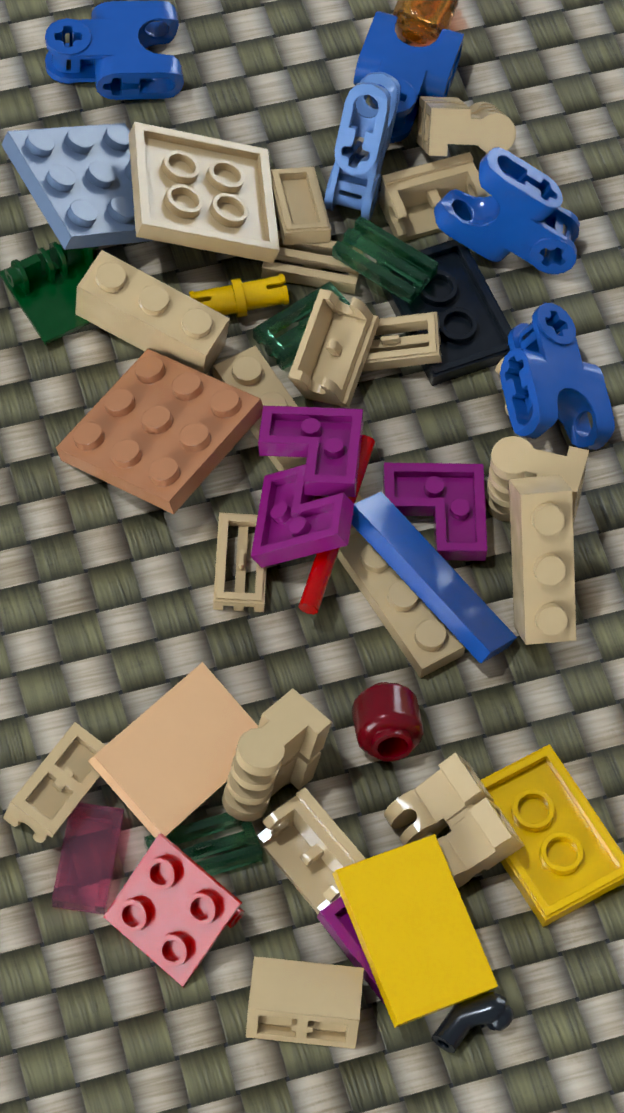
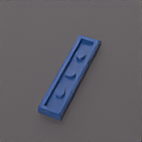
M382 491L354 503L351 523L354 528L479 663L482 664L506 650L517 638L514 633Z

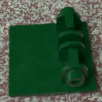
M54 241L49 244L48 250L41 247L37 249V254L21 261L15 259L11 261V267L0 271V277L45 345L91 324V322L75 314L78 284L98 256L95 249L99 248V246L64 250L61 244Z

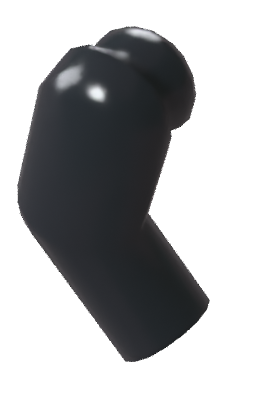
M494 992L484 993L454 1005L433 1034L432 1039L443 1050L455 1053L474 1026L487 1024L488 1028L493 1031H502L507 1028L513 1020V1009L506 1004L504 996Z

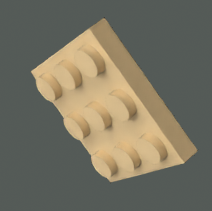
M134 122L128 136L136 237L274 263L280 248L268 149Z

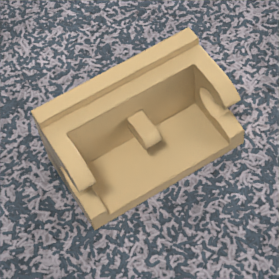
M471 152L382 175L379 204L397 244L442 232L437 226L434 208L449 191L457 189L474 197L486 196V190L480 185L479 173L473 162L474 159Z
M319 290L288 378L305 399L350 407L380 322L379 317L373 315L366 304L358 298L353 297L350 305L340 301L333 291Z
M74 722L12 799L3 819L14 827L20 825L21 822L27 824L35 832L33 839L36 842L43 843L48 836L53 837L100 778L99 773L88 760L100 751L105 744Z
M305 787L298 791L296 796L268 815L262 822L267 828L257 835V842L317 914L341 896L332 875L335 870L366 859Z
M254 956L246 1038L355 1049L360 1020L364 968Z

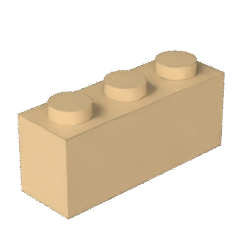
M101 250L77 286L76 315L144 352L150 349L207 375L225 347L230 318Z
M560 475L509 479L514 627L525 645L576 641L572 489Z

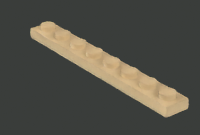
M256 345L213 365L214 378L261 398L264 406L298 407ZM262 416L250 428L257 441L259 439ZM268 456L278 472L304 465L307 459L305 457ZM359 493L356 502L363 500ZM314 496L313 501L329 496ZM351 524L349 543L347 546L340 547L337 558L418 676L422 678L462 657L465 647Z

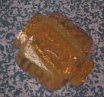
M398 0L393 11V15L398 17L396 25L402 30V36L410 42L426 44L428 40L436 41L442 29H449L458 6V0Z

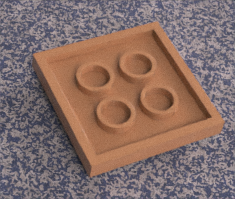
M147 349L61 441L56 450L61 461L171 514H175L262 416L263 403L261 398Z

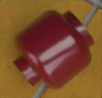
M380 682L363 690L354 700L352 716L359 747L366 754L382 761H396L408 756L421 742L424 729L417 696L408 687L398 683Z

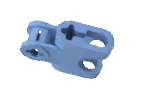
M385 72L368 73L360 83H357L349 91L345 100L335 145V163L328 180L324 198L327 210L333 211L336 205L360 210L361 218L370 220L373 215L381 184V170L385 152L391 141L400 101V84L398 80ZM367 95L374 97L378 103V109H374L366 103ZM360 137L364 138L363 143L358 141Z

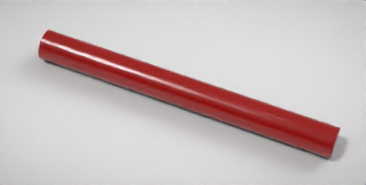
M362 435L356 496L348 497L353 503L356 502L375 446V440L367 435ZM340 548L316 554L299 603V609L304 613L312 615L318 613Z

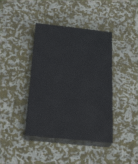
M453 239L375 265L374 274L396 317L430 312L438 313L442 363L421 365L432 386L495 366L510 351L508 335L512 329L468 247ZM428 330L404 333L406 336L428 334Z

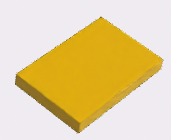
M550 744L481 779V782L494 799L493 803L500 808L525 845L502 860L501 863L542 927L551 924L624 884L623 852Z
M435 834L337 869L332 874L394 1028L490 992L498 987Z

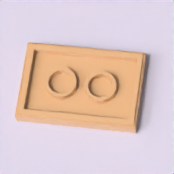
M202 662L98 751L88 762L155 839L160 833L166 837L227 782L240 737L248 730L258 728V725Z

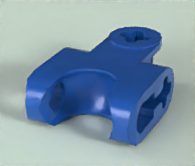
M158 0L110 1L97 5L92 10L91 19L76 20L66 18L53 22L47 28L45 34V44L49 50L45 58L47 74L53 80L65 84L96 82L97 92L107 99H165L176 96L184 85V75L179 60L174 55L158 54L146 50L149 46L168 44L174 39L179 26L176 8L170 2ZM66 33L70 34L69 43H65ZM67 60H71L70 69L66 68Z
M377 11L358 58L354 85L360 83L368 73L385 72L398 80L400 84V101L390 143L402 141L410 134L418 112L419 96H448L460 61L464 34L449 29H442L437 40L429 46H410L403 43L396 35L395 25L398 17ZM370 96V107L378 109L377 101L374 97Z
M500 147L490 150L481 159L479 166L480 185L492 196L474 197L455 189L449 191L434 208L435 220L441 231L490 261L500 262L512 252L532 264L537 270L546 274L565 273L576 263L577 248L574 242L579 236L580 223L575 214L561 207L563 197L560 188L549 176Z
M544 303L534 310L532 323H520L508 335L510 351L504 357L501 364L500 379L511 425L517 435L537 439L559 419L573 445L578 448L597 450L606 444L615 430L614 415L603 373L597 365L582 362L576 339V328L568 313L556 304ZM587 412H590L592 415V428L590 427Z

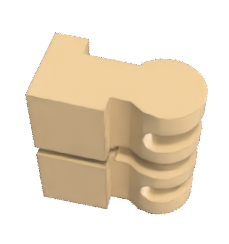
M419 96L416 142L429 156H447L448 144L477 145L488 153L497 147L508 150L515 141L516 129L514 123L491 103L478 102L468 107L462 100L456 97Z
M509 436L502 438L494 445L491 452V464L485 498L487 511L497 520L510 522L509 479L560 475L572 489L574 524L581 498L589 450L569 446L567 456L534 449L531 443L521 437Z
M292 688L263 712L258 728L250 729L243 733L238 741L236 754L233 758L227 784L222 795L224 809L237 820L255 821L261 818L267 810L271 796L288 782L300 790L313 779L321 756L320 751L324 747L332 721L295 689Z
M455 752L438 765L440 770L415 789L404 793L394 800L385 810L384 817L393 829L404 827L415 821L401 834L400 841L403 845L433 834L437 836L449 825L451 832L437 840L456 886L460 888L482 870H489L525 845L500 808L493 803L494 799L469 762Z

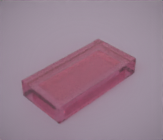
M80 802L70 814L52 895V907L105 915L125 817L124 809Z

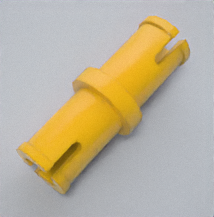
M284 274L242 282L240 278L230 280L231 285L195 292L189 291V297L223 315L236 313L238 318L247 316V311L289 304L287 285H284L286 283Z

